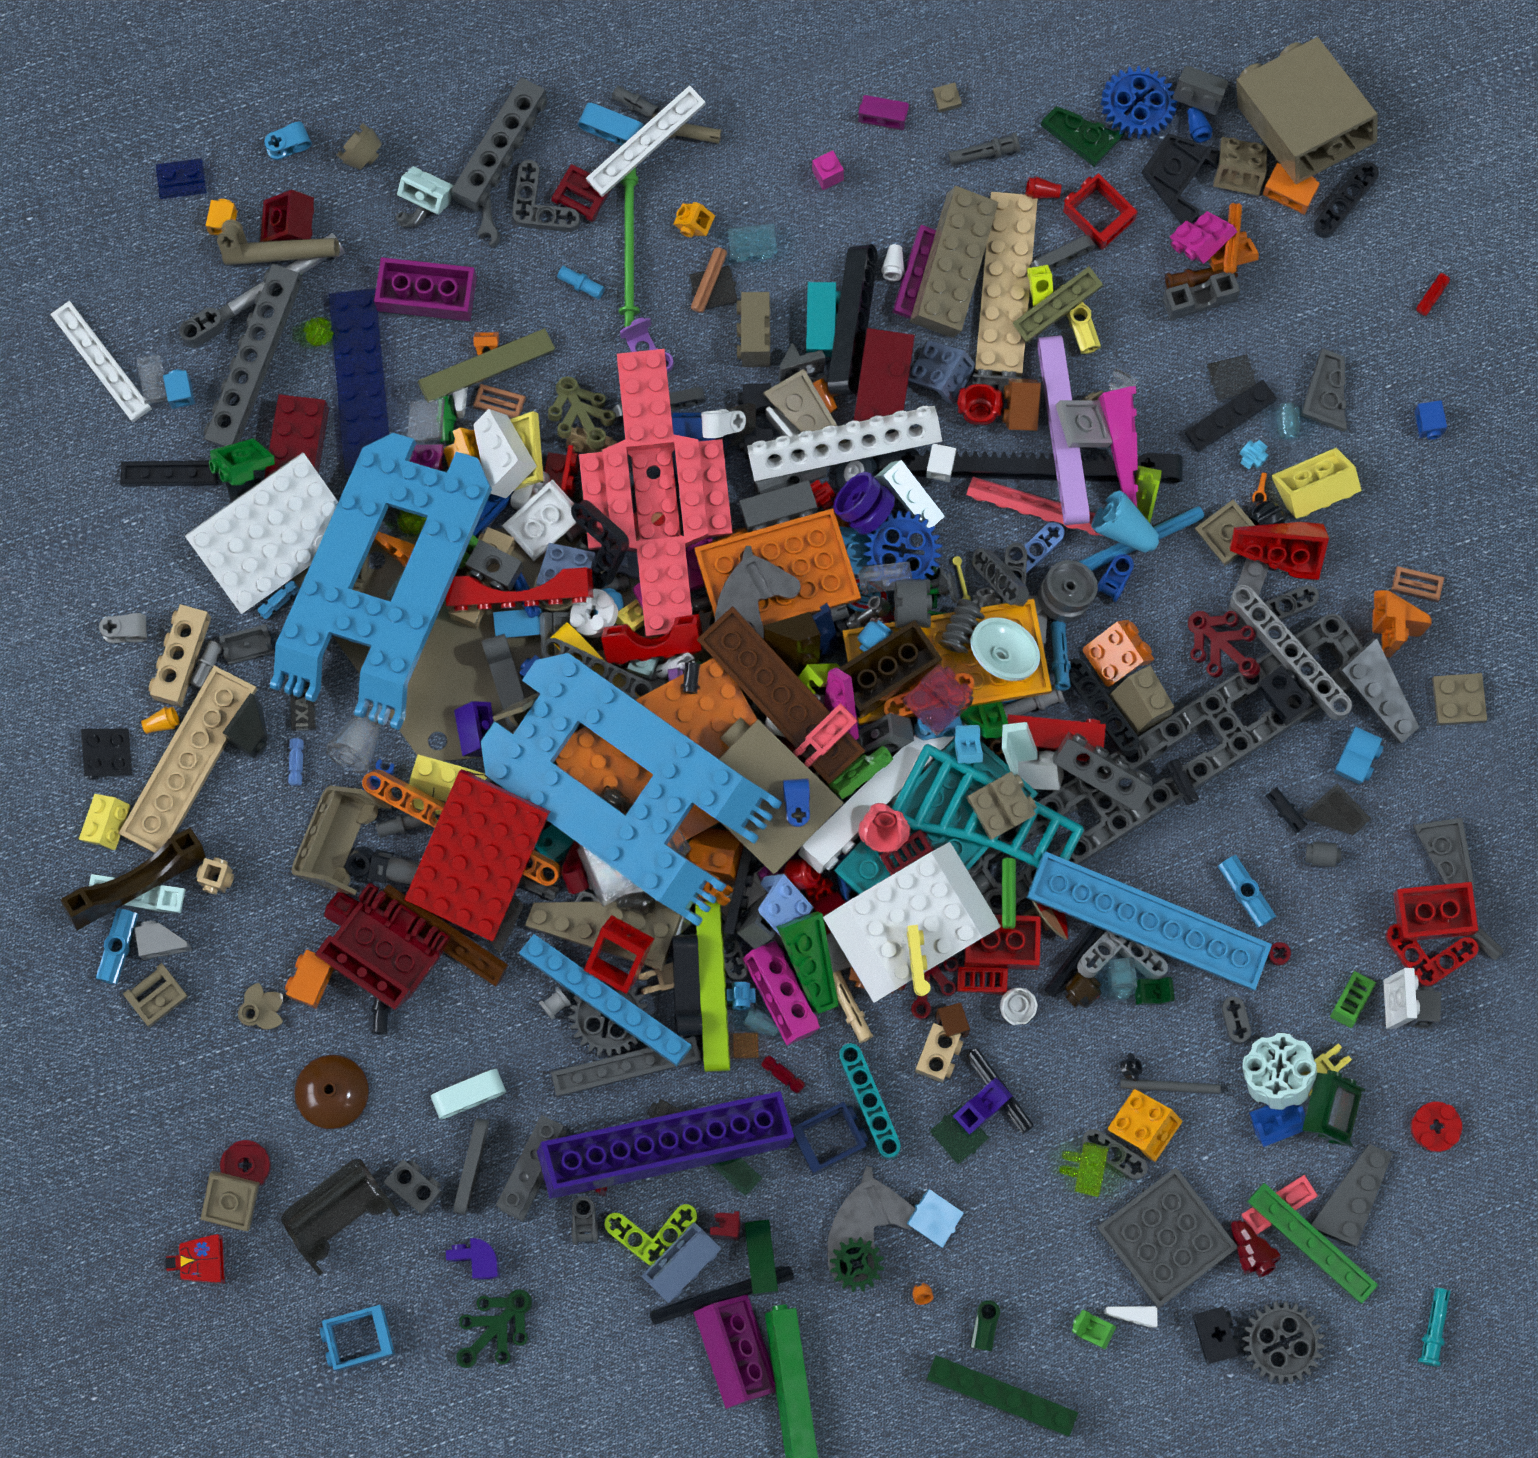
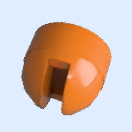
M922 1283V1286L915 1285L912 1295L916 1304L924 1305L933 1300V1292L928 1284Z

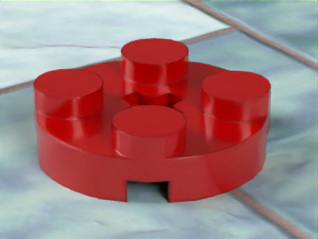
M1429 1102L1418 1109L1411 1120V1133L1414 1140L1430 1152H1443L1459 1141L1462 1133L1461 1118L1453 1106L1443 1102ZM1434 1120H1438V1123L1443 1125V1128L1440 1129V1134H1436L1435 1130L1430 1129V1125L1434 1124Z

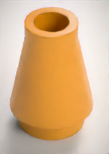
M165 706L147 719L142 720L141 724L144 732L148 734L175 729V726L179 725L180 721L175 708Z

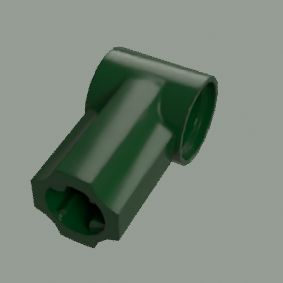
M982 1301L976 1309V1319L970 1345L972 1348L992 1351L1000 1315V1308L994 1301ZM986 1304L992 1305L995 1309V1314L991 1319H985L981 1314L982 1307Z

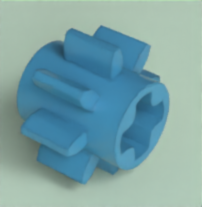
M748 982L732 983V989H726L727 1004L732 1003V1009L734 1010L750 1009V1003H756L755 988L750 989V983Z

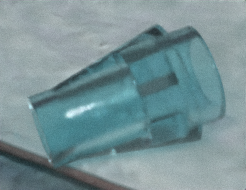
M750 1007L742 1024L749 1031L775 1037L779 1031L774 1020L758 1008L755 1010Z

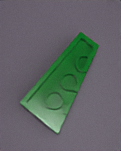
M814 912L777 926L812 1011L819 1014L839 1006L823 914Z

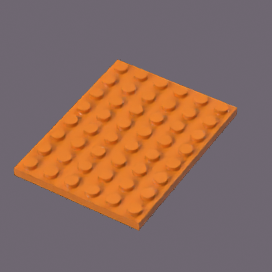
M714 658L700 665L698 680L700 689L697 691V694L683 693L681 684L684 681V674L636 699L640 704L718 759L729 748L720 737L740 717L749 726L757 720L739 685ZM588 727L573 733L556 758L560 768L625 815L653 776L651 772ZM694 804L667 845L673 848L720 821Z

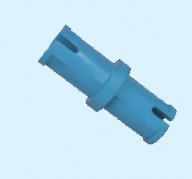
M564 265L558 272V279L572 285L576 291H583L598 300L602 297L605 287L590 280L586 274L577 273Z

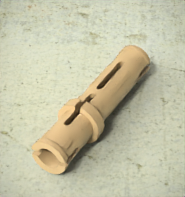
M836 971L833 973L836 994L847 1016L846 1022L848 1025L851 1024L859 1043L866 1042L873 1037V1034L864 1020L865 1014L859 1010L841 971Z

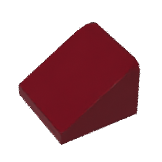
M337 892L326 906L324 917L342 926L359 902L344 893Z

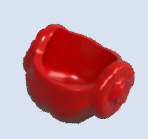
M973 384L967 388H962L959 391L957 400L958 413L963 415L964 419L972 425L991 424L996 416L999 417L1002 414V391L986 384Z

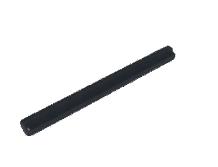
M791 1266L776 1270L777 1284L794 1279ZM751 1279L650 1312L651 1321L656 1325L695 1312L713 1303L753 1293Z

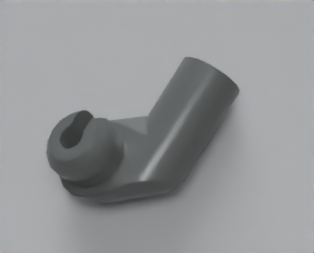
M418 206L415 212L411 214L402 211L396 215V221L403 228L419 226L429 210Z

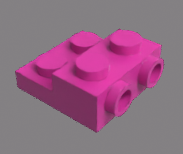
M1207 211L1194 224L1185 221L1170 236L1172 240L1171 246L1179 254L1183 252L1190 260H1197L1204 264L1237 233L1234 225Z

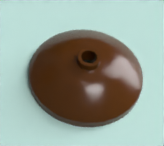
M326 1055L311 1061L301 1071L295 1085V1101L300 1113L311 1124L323 1129H339L353 1123L364 1111L369 1098V1085L362 1069L354 1061L339 1055ZM327 1086H333L334 1090L331 1094H326L325 1089Z

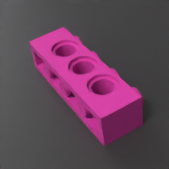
M776 941L753 949L742 958L787 1046L811 1036L820 1029L817 1016L809 1007L807 997L801 991L796 981L795 973L790 969L785 960L784 952Z

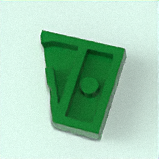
M1002 701L958 708L961 721L967 725H979L980 735L984 738L1002 737L1003 725L1008 724Z

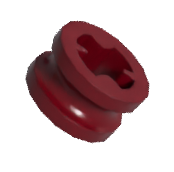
M1276 942L1271 946L1268 959L1274 965H1284L1290 959L1291 950L1287 944ZM1276 948L1278 951L1283 949L1285 951L1283 956H1286L1285 959L1280 957L1278 959L1274 958L1273 955L1276 952H1273V949Z

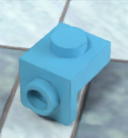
M979 725L955 727L954 747L958 763L971 764L983 761Z

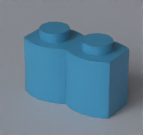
M1355 726L1333 773L1359 785L1364 780L1368 781L1374 770L1370 765L1374 758L1378 760L1384 746L1380 745L1382 738Z

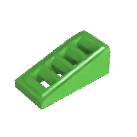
M1354 971L1330 1017L1352 1028L1377 982ZM1355 982L1365 987L1367 991L1365 992L1361 990L1360 988L1354 986L1353 983ZM1351 991L1354 994L1362 997V1000L1349 994L1348 992ZM1344 1000L1356 1005L1357 1009L1345 1003Z

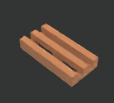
M480 384L473 406L476 409L483 411L491 409L505 414L509 418H515L520 416L526 396ZM486 392L519 402L514 404L482 394ZM480 400H481V401L488 402V403L496 404V405H499V406L507 407V408H510V409H514V410H516V411L514 412V411L506 410V409L499 408V407H496V406H492V405H488V404H485V403H481Z
M1397 566L1391 591L1438 602L1444 577ZM1400 574L1438 583V585L1434 586L1418 581L1400 578ZM1398 583L1404 584V585H1408V586H1412V587H1416V588H1420V589H1425V590L1433 591V592H1436V593L1434 594V593H1429V592H1425V591H1421V590H1417V589H1413V588H1409V587L1400 586V585H1398Z

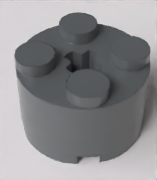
M930 579L895 580L894 618L896 628H903L916 620L920 628L931 627V614L927 613L929 609H932V595H927V593H930Z

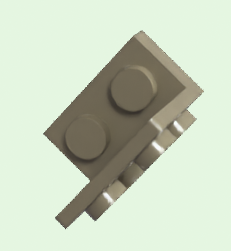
M1222 137L1220 141L1219 164L1213 186L1259 196L1266 175L1267 146L1257 142L1251 143L1236 138Z

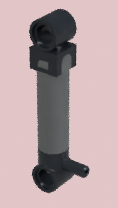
M361 846L356 848L347 858L346 867L354 876H363L369 871L368 879L383 883L389 880L411 885L420 862L394 857V853L379 849L374 853L370 848ZM356 857L362 858L365 861V866L358 864Z

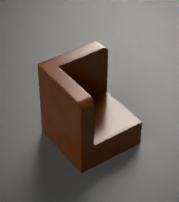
M961 1002L937 1009L935 1018L938 1025L943 1026L946 1037L962 1034L963 1038L968 1037L970 1027Z

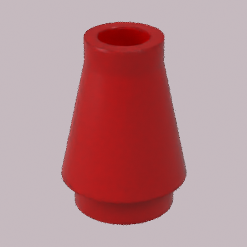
M1034 176V178L1029 177L1025 194L1032 197V199L1059 198L1061 184H1056Z

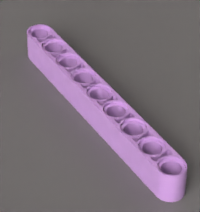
M1062 335L1038 337V355L1064 525L1089 523V505L1080 447H1068L1056 409V404L1060 400H1072Z

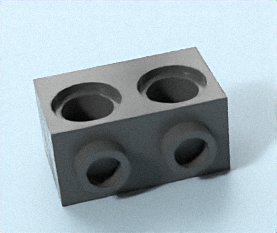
M402 1159L385 1179L384 1183L421 1215L425 1216L443 1194L439 1190L441 1184L431 1176L426 1179L421 1175L422 1168L413 1160L407 1163ZM406 1171L411 1172V1181L408 1184H401L399 1180L400 1175ZM424 1187L430 1188V1197L426 1200H420L418 1197L420 1189Z

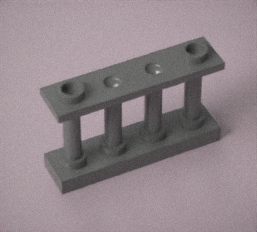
M543 1115L540 1116L496 1204L497 1207L501 1208L500 1211L524 1222L544 1182L537 1154L539 1145L543 1141L566 1137L568 1132L563 1130V1125Z

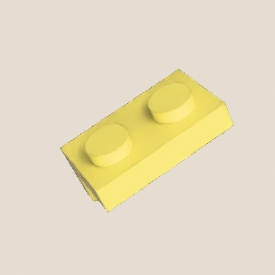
M94 794L79 840L101 845L110 850H116L121 836L118 833L126 821L130 805L115 797Z

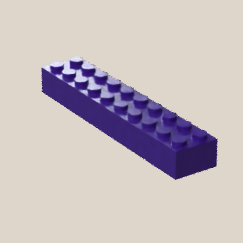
M781 1091L543 1141L539 1145L537 1154L549 1199L787 1148L793 1141L794 1134Z

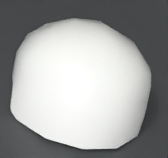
M1021 987L1008 990L1002 996L1000 1002L1002 1016L1014 1026L1027 1024L1035 1016L1038 1007L1035 995L1028 989Z

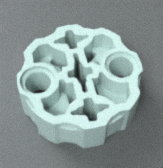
M1277 1033L1269 1038L1262 1037L1252 1044L1251 1051L1243 1059L1244 1078L1247 1081L1249 1094L1256 1102H1263L1271 1109L1283 1110L1287 1106L1300 1105L1309 1098V1093L1313 1088L1318 1071L1312 1049L1305 1041H1298L1286 1033ZM1254 1067L1260 1068L1257 1071H1251V1069ZM1305 1071L1310 1072V1074L1308 1075H1300L1302 1072Z

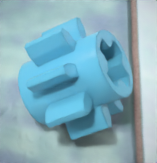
M1250 440L1239 453L1243 457L1240 463L1247 469L1253 466L1259 469L1269 457L1265 452L1268 446L1261 440L1255 443Z

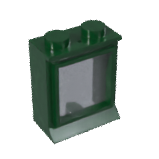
M1328 1070L1327 1074L1317 1073L1302 1130L1317 1133L1319 1138L1329 1140L1328 1143L1353 1147L1350 1137L1362 1091L1365 1092V1089L1356 1085V1080L1342 1077V1074L1339 1072Z

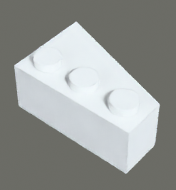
M488 409L473 424L481 465L492 488L490 494L507 498L537 466L509 417Z

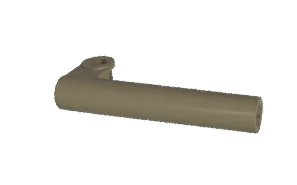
M226 220L222 225V232L217 238L225 265L337 257L340 253V245L337 238L247 243L242 225L235 220Z

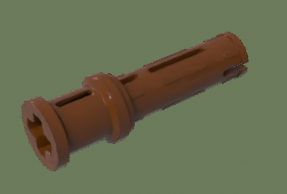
M1211 267L1196 271L1188 268L1184 272L1175 274L1168 272L1165 273L1166 288L1169 289L1188 283L1189 287H1195V285L1207 282L1210 276L1224 271L1223 269L1213 271Z

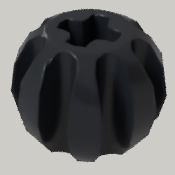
M1272 501L1257 503L1249 514V519L1255 526L1285 523L1282 509Z

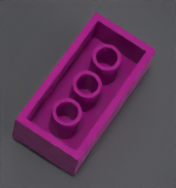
M381 257L374 299L377 311L471 321L477 281L475 268Z

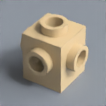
M215 857L213 860L204 859L196 875V878H198L197 882L203 886V891L217 895L218 891L225 893L227 887H231L234 874H232L233 870L227 865V861ZM219 874L217 882L213 881L214 876Z

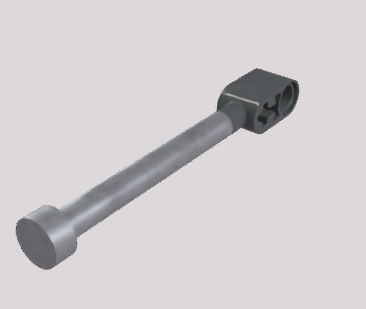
M331 233L330 235L326 236L325 238H336V237H335V235H334L333 233ZM339 243V245H340V253H339V256H341V255H343V254L345 253V251H344V249L342 248L341 244ZM329 257L297 260L286 268L296 271L301 275ZM264 281L220 309L206 308L183 322L179 332L188 347L197 348L219 335L224 330V322L255 304L258 292L262 291L264 287ZM212 319L215 321L213 324L209 322ZM190 331H197L194 337H187Z

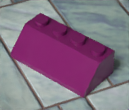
M748 1294L713 1303L693 1312L726 1409L776 1393L773 1368Z

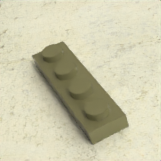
M1088 266L1015 320L1013 325L1026 343H1028L1104 287V285L1090 266Z

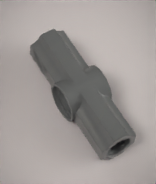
M824 466L754 481L753 486L756 494L760 495L808 480L812 483L825 478L827 471Z

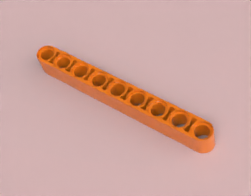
M380 769L366 774L362 780V786L369 794L435 828L438 822L435 812L436 810H443L444 802ZM371 776H377L380 779L381 784L379 788L371 784ZM393 787H398L399 789H401V799H397L393 796ZM418 798L423 801V810L415 808L414 799ZM533 851L530 857L533 865L532 867H526L523 875L545 886L554 884L561 877L560 865L541 853ZM545 867L553 869L555 874L553 879L545 877L543 873Z

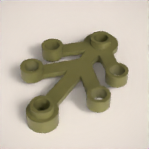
M562 377L556 384L558 397L554 404L548 408V418L551 421H559L562 418V407L568 399L571 407L563 422L558 425L557 435L560 438H569L572 432V425L576 417H578L587 433L586 442L589 447L600 449L605 444L606 433L603 429L594 427L588 415L600 418L601 423L605 426H611L615 423V413L611 410L602 409L606 402L605 395L579 388L577 381L573 377ZM579 398L591 401V405L580 402Z

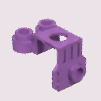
M638 318L630 326L620 331L621 338H626L631 352H637L635 347L641 341L649 344V350L658 349L648 333V327L651 326L650 318ZM665 352L666 362L669 363L666 368L667 372L672 370L674 362L673 357Z

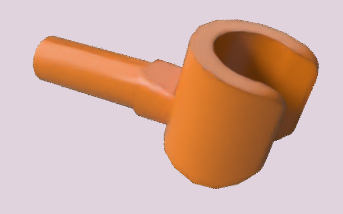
M1261 473L1257 491L1252 495L1251 500L1253 503L1257 494L1263 496V501L1267 499V495L1264 492L1267 473Z

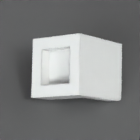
M933 444L926 478L950 482L956 448Z

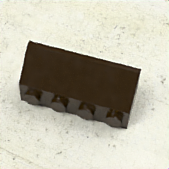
M810 612L764 625L763 639L798 677L807 664H819L821 634ZM811 687L815 692H818V687Z
M914 620L838 669L852 678L855 710L861 719L885 704L888 699L899 695L942 667V658L916 620Z

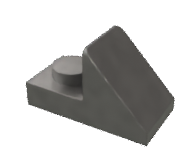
M792 343L780 365L779 383L803 369L808 376L824 372L825 355L823 351L809 352L800 356Z

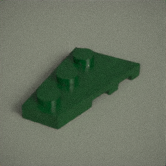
M1058 106L1054 107L1040 125L1093 167H1096L1124 136V133L1119 134V130L1115 132L1105 128V125L1099 122L1096 124L1084 120L1081 115Z

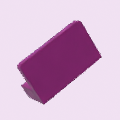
M864 95L862 105L860 104L858 122L904 130L909 104L907 102Z

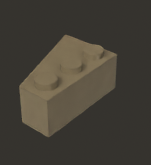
M741 292V300H737V315H741V323H737V337H741V345H737V359H742V367H770V292Z

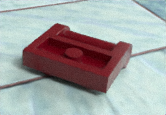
M571 164L555 190L551 202L575 209L578 213L586 216L587 220L594 222L610 191L601 197L586 181V177L591 173ZM568 190L593 204L589 208L565 196L564 193Z

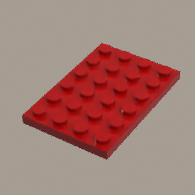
M461 769L458 772L404 900L493 942L551 811Z

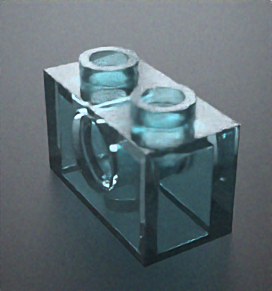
M1134 957L1111 959L1108 961L1106 976L1109 997L1115 996V1000L1129 999L1130 995L1134 994L1137 988Z

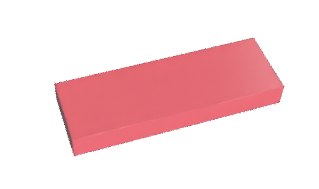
M1305 1175L1276 1192L1294 1210L1299 1209L1318 1197ZM1253 1207L1241 1214L1244 1221L1252 1227L1256 1235L1272 1226Z

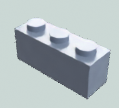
M693 1222L641 1277L669 1303L681 1294L682 1289L699 1275L700 1270L707 1263L716 1258L721 1248L703 1229Z

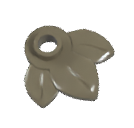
M260 983L252 985L246 990L244 1003L238 1010L239 1020L244 1025L254 1026L257 1024L265 1030L280 1026L283 1020L276 1012L283 1003V994L278 992L264 993ZM249 1010L255 1011L253 1018H247Z

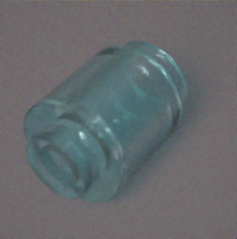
M1283 403L1276 409V426L1280 439L1288 440L1299 437V432L1301 431L1300 408L1296 407L1294 403Z

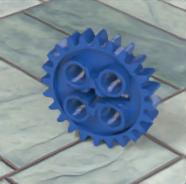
M1140 66L1137 67L1136 72H1133L1131 67H1128L1126 74L1119 70L1118 77L1112 75L1111 82H1106L1105 89L1102 92L1101 105L1104 106L1102 114H1108L1106 122L1113 121L1112 129L1119 126V134L1128 131V138H1131L1133 133H1136L1138 139L1141 138L1143 133L1147 138H1150L1151 132L1159 135L1160 128L1165 131L1167 123L1171 124L1172 116L1176 112L1174 107H1176L1177 101L1172 99L1175 91H1170L1172 83L1164 84L1166 77L1157 78L1158 71L1150 74L1149 67L1146 68L1145 72H1141ZM1134 86H1140L1143 89L1139 90L1136 89ZM1118 100H1124L1127 104H1121ZM1151 101H1157L1160 105H1154ZM1139 115L1144 119L1140 120L1137 119L1135 116Z
M898 511L897 518H895L890 513L888 516L889 521L885 520L881 526L875 529L876 533L867 534L872 539V542L864 544L871 548V551L864 553V555L871 556L872 558L867 562V565L874 564L875 568L871 573L879 571L881 574L878 580L880 581L886 577L887 586L891 585L893 581L900 579H928L926 573L930 575L935 574L931 567L940 566L935 558L943 556V554L937 552V549L941 548L943 544L936 543L935 540L941 537V535L932 534L936 526L928 528L929 519L921 522V514H917L915 518H912L911 511H908L906 516L903 517L902 512ZM891 529L899 533L900 538L896 543L888 539V532ZM914 533L922 535L923 544L921 546H915L912 543L911 537ZM904 543L907 549L923 550L925 554L919 555L908 552L902 556L901 551L884 549L883 545L901 547ZM887 553L895 556L896 563L894 566L885 564L884 557ZM910 557H915L919 560L920 566L917 570L909 568L908 559Z

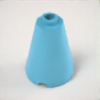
M1120 490L1114 492L1105 500L1108 504L1104 509L1099 507L1092 520L1091 527L1096 533L1143 553L1153 551L1159 544V534L1129 497Z

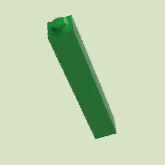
M787 1304L773 1306V1311L765 1313L785 1458H818L796 1308L788 1309Z

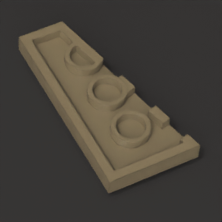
M804 369L762 393L800 433L803 431L813 432L822 430L827 426H837ZM843 439L839 443L844 444L847 443L846 439ZM820 444L816 446V448L820 449L825 447L826 445Z

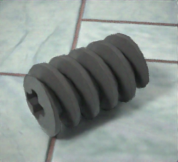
M959 599V606L954 609L956 615L950 617L951 623L947 624V632H943V640H940L939 644L956 653H968V649L964 647V644L971 645L968 635L971 636L974 631L972 627H976L979 624L976 619H984L985 616L980 612L981 608L976 603L967 599Z

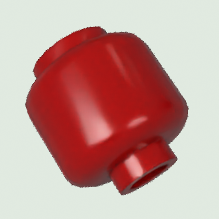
M803 858L789 860L783 870V874L798 890L815 887L821 877V874Z

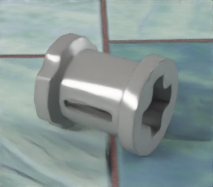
M559 988L555 989L556 992L547 1000L539 1002L551 1020L555 1018V1014L561 1009L571 1006V1003Z

